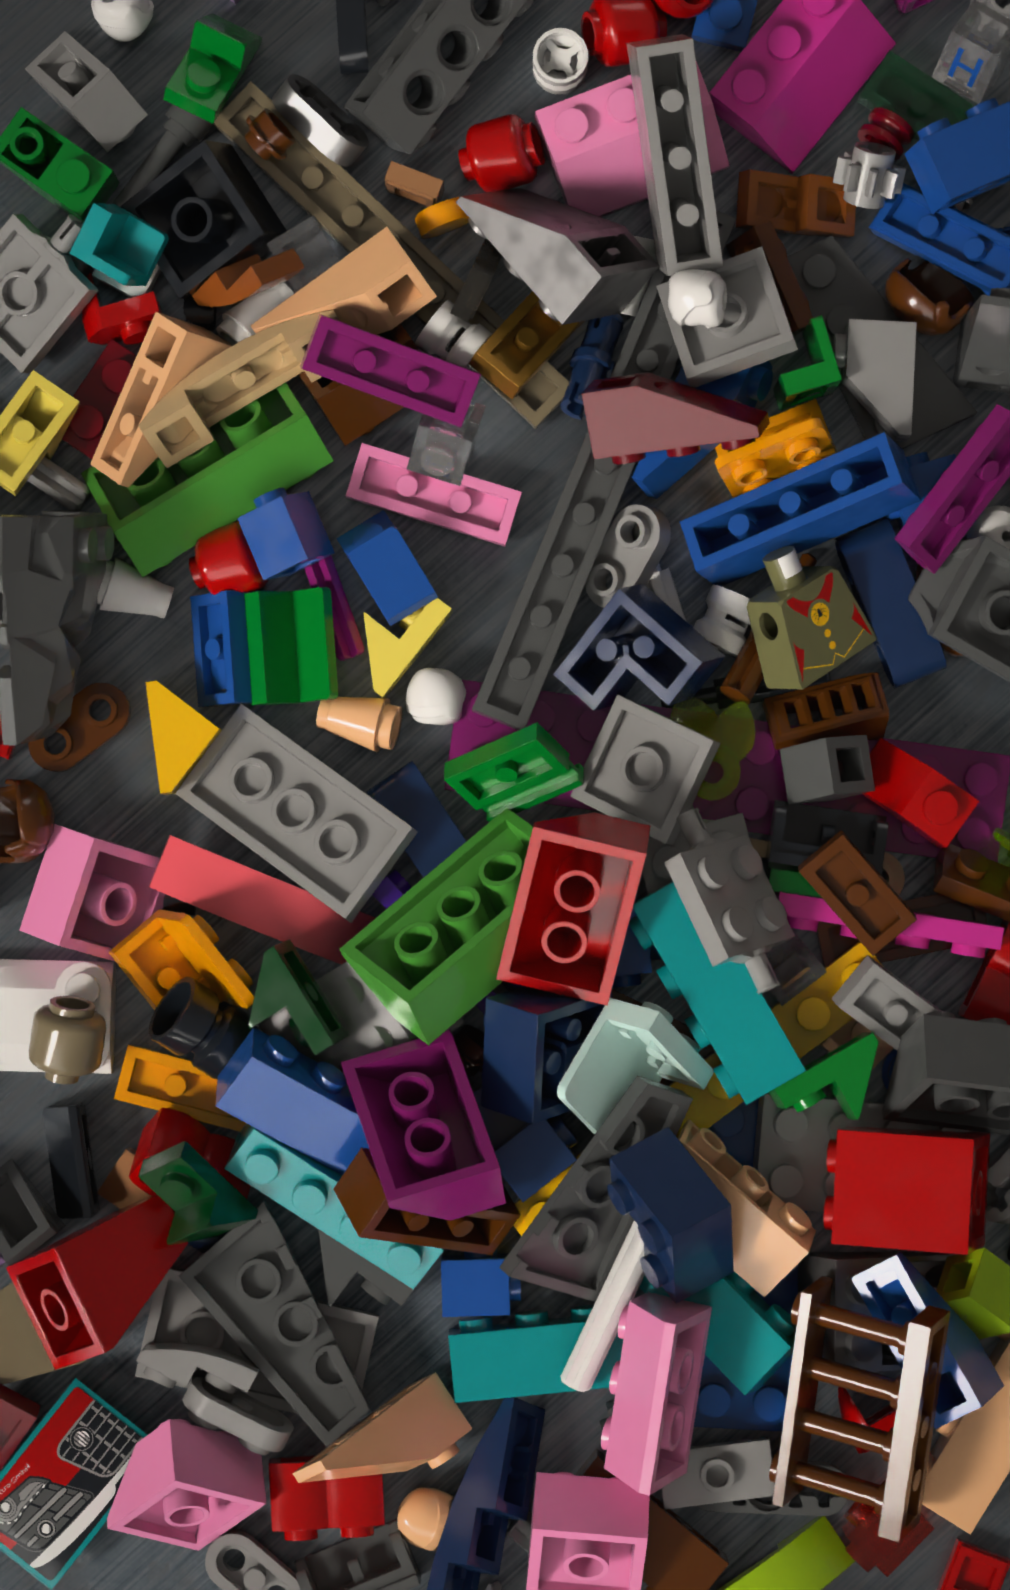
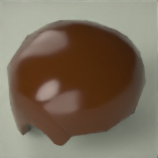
M909 258L902 261L892 270L886 279L885 285L888 304L898 320L917 322L916 331L924 335L935 336L952 331L965 318L967 312L974 305L975 299L967 286L955 275L928 261H924L914 269H908L911 263Z
M6 779L5 784L11 786L0 787V863L20 864L30 862L40 856L47 848L54 831L55 813L47 792L36 783L28 779Z

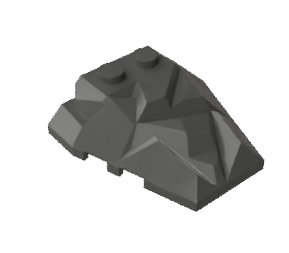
M50 510L42 511V516L0 515V593H3L0 644H2L3 649H9L10 665H3L0 669V718L3 745L18 746L50 737L71 715L75 681L81 662L76 646L91 633L97 607V595L106 572V560H111L114 552V532L111 526H107V514Z

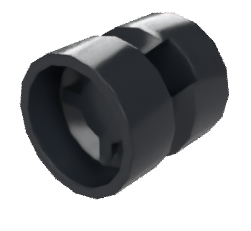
M185 977L176 982L160 1000L149 1024V1036L151 1040L175 1055L182 1056L186 1054V1058L191 1061L195 1068L209 1077L217 1079L220 1072L253 1028H249V1014L225 1001L219 1003L217 993L194 978Z

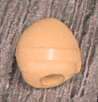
M416 1488L405 1496L398 1508L397 1525L403 1539L417 1548L436 1551L454 1497L436 1488Z

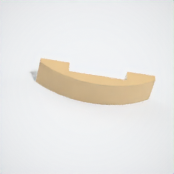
M334 310L297 317L245 338L205 362L173 387L138 425L165 467L169 468L213 442L215 439L209 427L300 373L305 372L311 383L321 378L322 376L301 369L300 365L319 313L339 320Z

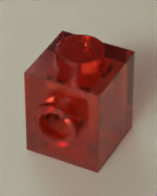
M855 1501L844 1515L848 1522L842 1529L846 1537L851 1541L844 1549L868 1573L876 1566L888 1577L935 1528L929 1519L921 1513L919 1524L900 1543L879 1537L881 1515L875 1513V1507Z

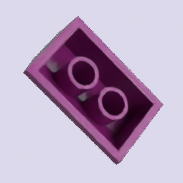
M450 1029L442 1033L430 1045H427L419 1038L341 1062L342 1070L389 1208L451 1221L506 1204L500 1166Z

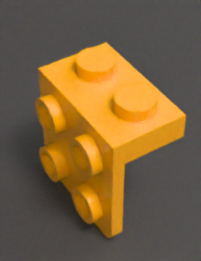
M816 399L769 417L770 424L759 438H755V442L734 450L722 449L721 443L715 447L718 458L714 461L716 468L733 498L837 453Z
M159 909L108 952L154 1011L167 991L176 982L185 977L194 978L217 993L219 1003L225 1001L228 1004L246 1009L253 1004L254 995L248 989L253 985L251 977L233 958L228 961L225 960L214 946L219 941L216 932L200 915L192 918L183 912Z

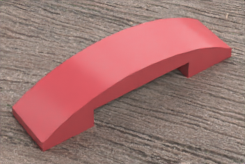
M169 835L149 884L150 888L279 941L291 940L295 947L341 965L347 961L339 949L375 919V917L360 911L353 922L350 923L305 889L172 835Z

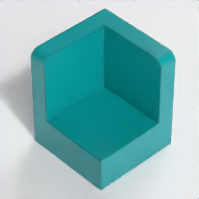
M93 203L70 250V254L123 285L146 286L169 237L163 231L116 204Z

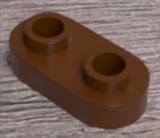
M94 683L85 687L73 696L71 715L55 732L65 737V749L59 754L50 753L46 746L48 739L46 737L28 742L31 757L40 767L49 771L64 772L74 768L126 728L131 716V706L127 696L119 688L108 683ZM98 700H106L111 706L110 716L103 721H96L91 714V708Z

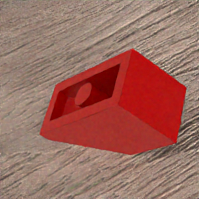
M882 738L878 740L870 751L875 791L863 793V795L939 849L947 848L980 801L932 767Z

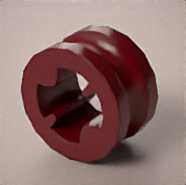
M875 107L868 116L870 124L862 125L858 130L857 136L860 142H875L891 147L896 151L894 160L897 161L903 154L904 149L902 145H907L912 141L914 131L909 123L898 114L882 107Z

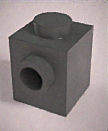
M867 735L827 737L780 749L788 805L827 802L875 791Z

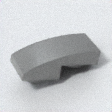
M162 1342L146 1344L136 1360L147 1366L144 1374L148 1378L165 1387L174 1388L177 1382L187 1387L197 1368H200L207 1372L204 1378L205 1381L229 1394H235L237 1388L248 1393L259 1372V1368L247 1358L225 1350L190 1343Z

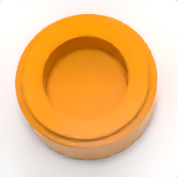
M459 197L434 204L416 215L414 220L422 239L448 233L469 223V217L456 203Z

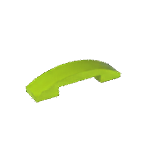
M818 1516L777 1544L778 1549L717 1590H821L851 1566L855 1559L826 1516Z

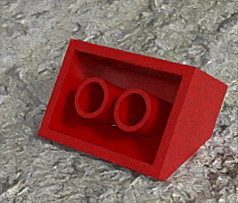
M596 812L534 822L496 979L608 1006L647 855L651 826Z

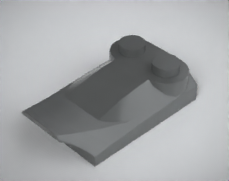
M987 536L960 541L935 574L923 568L909 594L908 600L921 617L929 636L1010 682V549Z

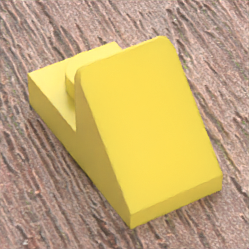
M34 370L0 415V486L14 496L18 494L44 456L49 460L53 457L80 405L77 399Z
M436 598L400 621L399 626L405 630L400 639L367 613H363L373 689L381 698H386L453 613L452 608L439 598Z

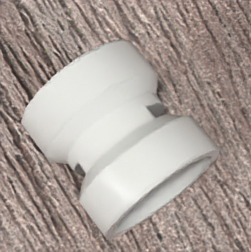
M554 28L545 32L537 40L533 49V75L537 84L545 91L556 95L575 91L583 83L588 65V49L584 39L576 32L567 28Z
M447 300L423 328L415 345L427 354H437L443 360L470 369L469 362L475 352L493 333L481 324H470L463 318L462 310ZM463 329H464V330H465L464 333L460 336V338L457 340V342H456V343L454 344V346L451 348L450 352H447V351L449 350V348L453 345V343L456 341V339L459 337V335L461 334V332L463 331Z
M713 584L705 600L708 606L706 614L703 618L696 621L693 628L720 652L737 657L746 641L744 634L748 625H750L747 611L750 598Z

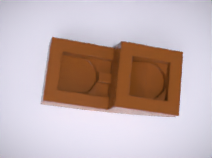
M749 169L739 172L736 228L751 229L754 226L771 221L776 233L849 238L853 237L855 232L856 206L843 199L844 185L833 183V177L816 174H806L797 177Z
M294 248L263 261L258 254H255L215 271L192 297L199 306L221 307L231 305L286 282L298 274L305 266Z

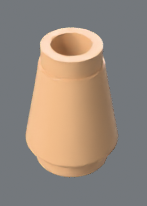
M337 697L336 699L321 700L317 711L316 727L327 730V732L376 753L381 748L392 750L397 742L401 728L402 707L392 705L389 698Z

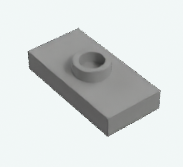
M761 1437L691 1446L687 1473L661 1488L664 1510L773 1496L775 1483L769 1480L772 1462L769 1438Z

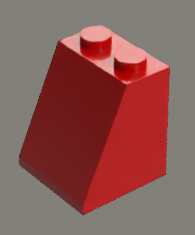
M849 1126L837 1129V1139L829 1140L826 1158L828 1173H835L834 1196L827 1195L823 1215L824 1228L832 1230L831 1244L969 1255L984 1246L990 1133Z
M158 1195L114 1211L6 1267L55 1370L104 1354L113 1349L187 1246L188 1242L174 1245L167 1244L175 1211Z

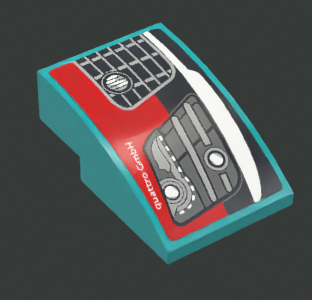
M77 1378L72 1381L0 1472V1550L50 1590L55 1587L107 1521L137 1442L147 1436L145 1432Z

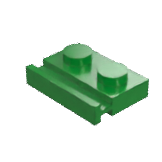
M536 722L445 762L444 781L476 811L482 808L487 813L486 820L490 822L506 808L516 814L582 786L584 767L580 763L574 765L569 760L570 754Z

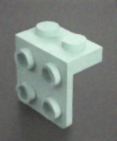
M609 998L608 1006L605 1005L558 1085V1098L594 1135L637 1076L660 1083L662 1078L704 1090L714 1073L713 1068L699 1054L701 1050L699 1045L688 1036L679 1033L671 1024L673 1021L672 1015L654 1003L644 1002L642 1006Z

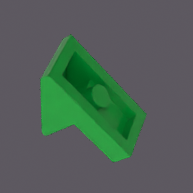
M215 14L197 19L194 24L190 48L166 85L163 100L214 124L259 49L262 37Z
M863 1032L805 1065V1072L770 1091L769 1094L776 1107L787 1109L793 1105L797 1113L824 1099L826 1094L822 1088L829 1085L846 1117L849 1120H858L879 1043L874 1033Z

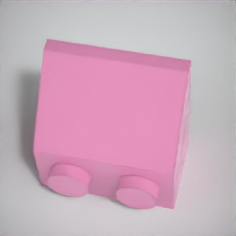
M54 824V831L47 845L19 931L61 947L115 961L108 952L157 910L163 909L165 894L149 887L160 857Z
M169 1419L136 1443L108 1514L107 1527L110 1530L199 1551L266 1505L262 1456L245 1448L239 1442V1437L227 1431H213L194 1426L184 1419Z
M536 1472L526 1590H641L648 1542L650 1495L638 1493L617 1477L601 1478L577 1476L568 1472Z

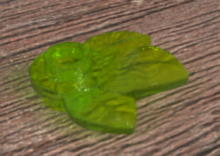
M696 697L674 704L670 719L721 743L712 762L721 764L724 771L723 777L717 783H708L703 780L697 796L711 801L729 796L736 789L740 781L741 768L739 762L754 746L756 733L751 710L745 701H739L730 705L717 716L712 708Z

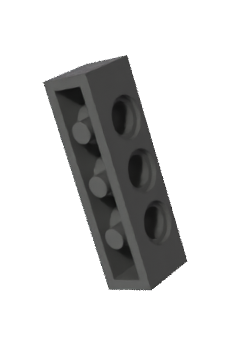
M423 0L343 108L391 149L411 155L414 149H420L432 138L437 128L435 122L448 105L455 104L466 93L470 85V79L468 78L479 63L488 60L500 48L504 39L502 33L513 18L524 14L535 0H488L486 9L479 15L475 11L474 0ZM451 32L455 39V47L452 54L444 59L440 52L441 41L447 33ZM418 76L422 85L421 93L418 99L410 104L406 95L407 86L413 78Z

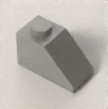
M66 31L25 68L74 122L107 153L117 143L129 138L134 132L136 125L148 115L112 71Z
M849 319L844 326V334L835 333L833 340L834 356L838 368H842L841 383L894 441L906 442L912 434L917 322Z

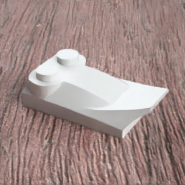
M0 959V1071L45 1072L38 1069L29 1060L28 1050L34 1013L42 1006L49 1005L50 999L53 997L73 996L91 1001L95 1005V1011L101 1014L106 1022L101 1065L93 1073H114L116 962Z

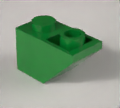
M20 107L0 136V163L68 215L72 214L82 221L81 224L84 223L93 203H106L120 184L112 169L22 107Z

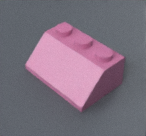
M696 61L712 175L729 168L730 165L714 106ZM631 74L535 111V126L566 205L602 217L648 199Z
M650 1292L630 1300L629 1305L623 1308L620 1315L618 1337L624 1339L621 1360L615 1363L609 1383L610 1393L615 1395L612 1416L607 1418L601 1435V1447L603 1450H607L604 1469L638 1493L645 1495L655 1493L687 1473L712 1312L711 1306L685 1300L675 1304L671 1297Z

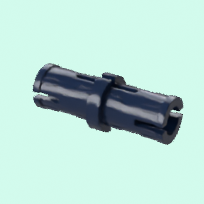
M619 314L601 317L600 322L598 321L599 318L588 320L581 346L575 349L569 363L570 367H573L572 375L560 404L561 410L572 418L582 420L584 405L581 393L593 380L610 378L616 365L615 361H612L613 353L624 326V320Z

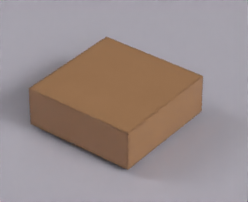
M394 161L390 162L384 178L387 192L426 207L439 203L445 191L444 180Z

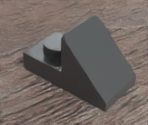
M319 1230L329 1307L332 1306L356 1272L365 1278L360 1286L384 1305H388L391 1299H393L402 1306L414 1291Z

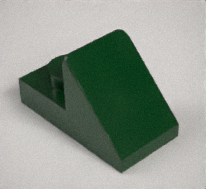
M291 940L277 944L265 951L251 1010L249 1028L256 1027L287 1009L291 1015L289 1025L294 1036L304 1047L308 1048L310 1046L314 1055L331 1048L349 1036Z
M186 1141L144 1159L138 1177L175 1211L167 1238L168 1245L213 1238L257 1218L258 1209Z

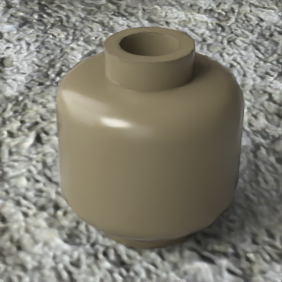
M73 996L53 997L50 999L49 1005L42 1006L34 1013L28 1050L29 1060L38 1069L45 1071V1078L51 1082L58 1084L77 1083L80 1076L92 1074L101 1065L106 1034L104 1017L95 1011V1005L86 999Z

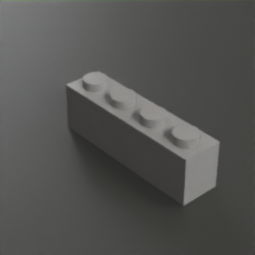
M680 34L627 43L656 260L660 266L658 269L667 276H672L682 270H708L723 267L693 38Z

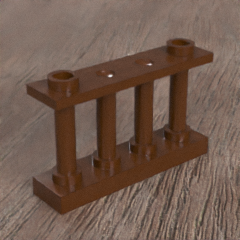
M821 1276L797 1294L792 1306L791 1322L797 1326L780 1449L775 1453L769 1471V1480L775 1483L772 1504L780 1507L785 1506L806 1486L875 1507V1513L881 1515L878 1536L900 1543L920 1522L951 1311L929 1305L911 1321H906L904 1325L830 1305L833 1278ZM826 1328L897 1347L898 1353L904 1355L902 1373L895 1379L822 1358ZM822 1381L890 1401L891 1408L896 1409L894 1427L887 1432L815 1411L818 1382ZM811 1434L882 1454L883 1460L889 1462L886 1480L880 1485L807 1463Z

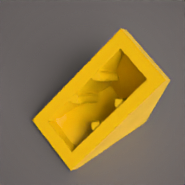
M157 680L145 683L160 794H175L222 729Z

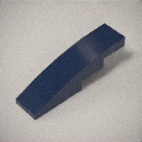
M516 1397L504 1398L476 1447L452 1502L433 1560L427 1590H478L481 1574L499 1575L508 1519L527 1521L545 1409Z

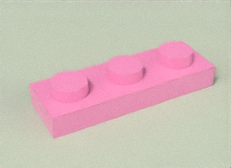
M365 443L361 444L345 495L347 499L506 547L522 495L521 491L451 470L450 474L444 473L446 468L433 464L425 467L423 466V461Z

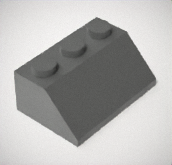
M933 1011L923 1014L901 1036L882 1108L883 1120L1010 1135V1025H1008L1007 1021L1000 1018H985L978 1021L955 1018L954 1014L946 1011Z

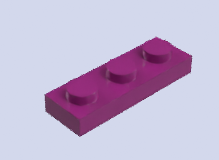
M320 313L300 368L460 428L481 376L476 371Z
M998 404L994 407L894 538L921 567L933 574L938 571L1010 477V410Z

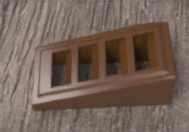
M878 672L848 676L807 687L803 690H795L765 698L763 702L775 750L827 737L867 735V740L883 739L889 719V708ZM842 708L844 715L836 717L834 709ZM810 711H818L821 721L813 722ZM796 713L799 727H790L787 714Z

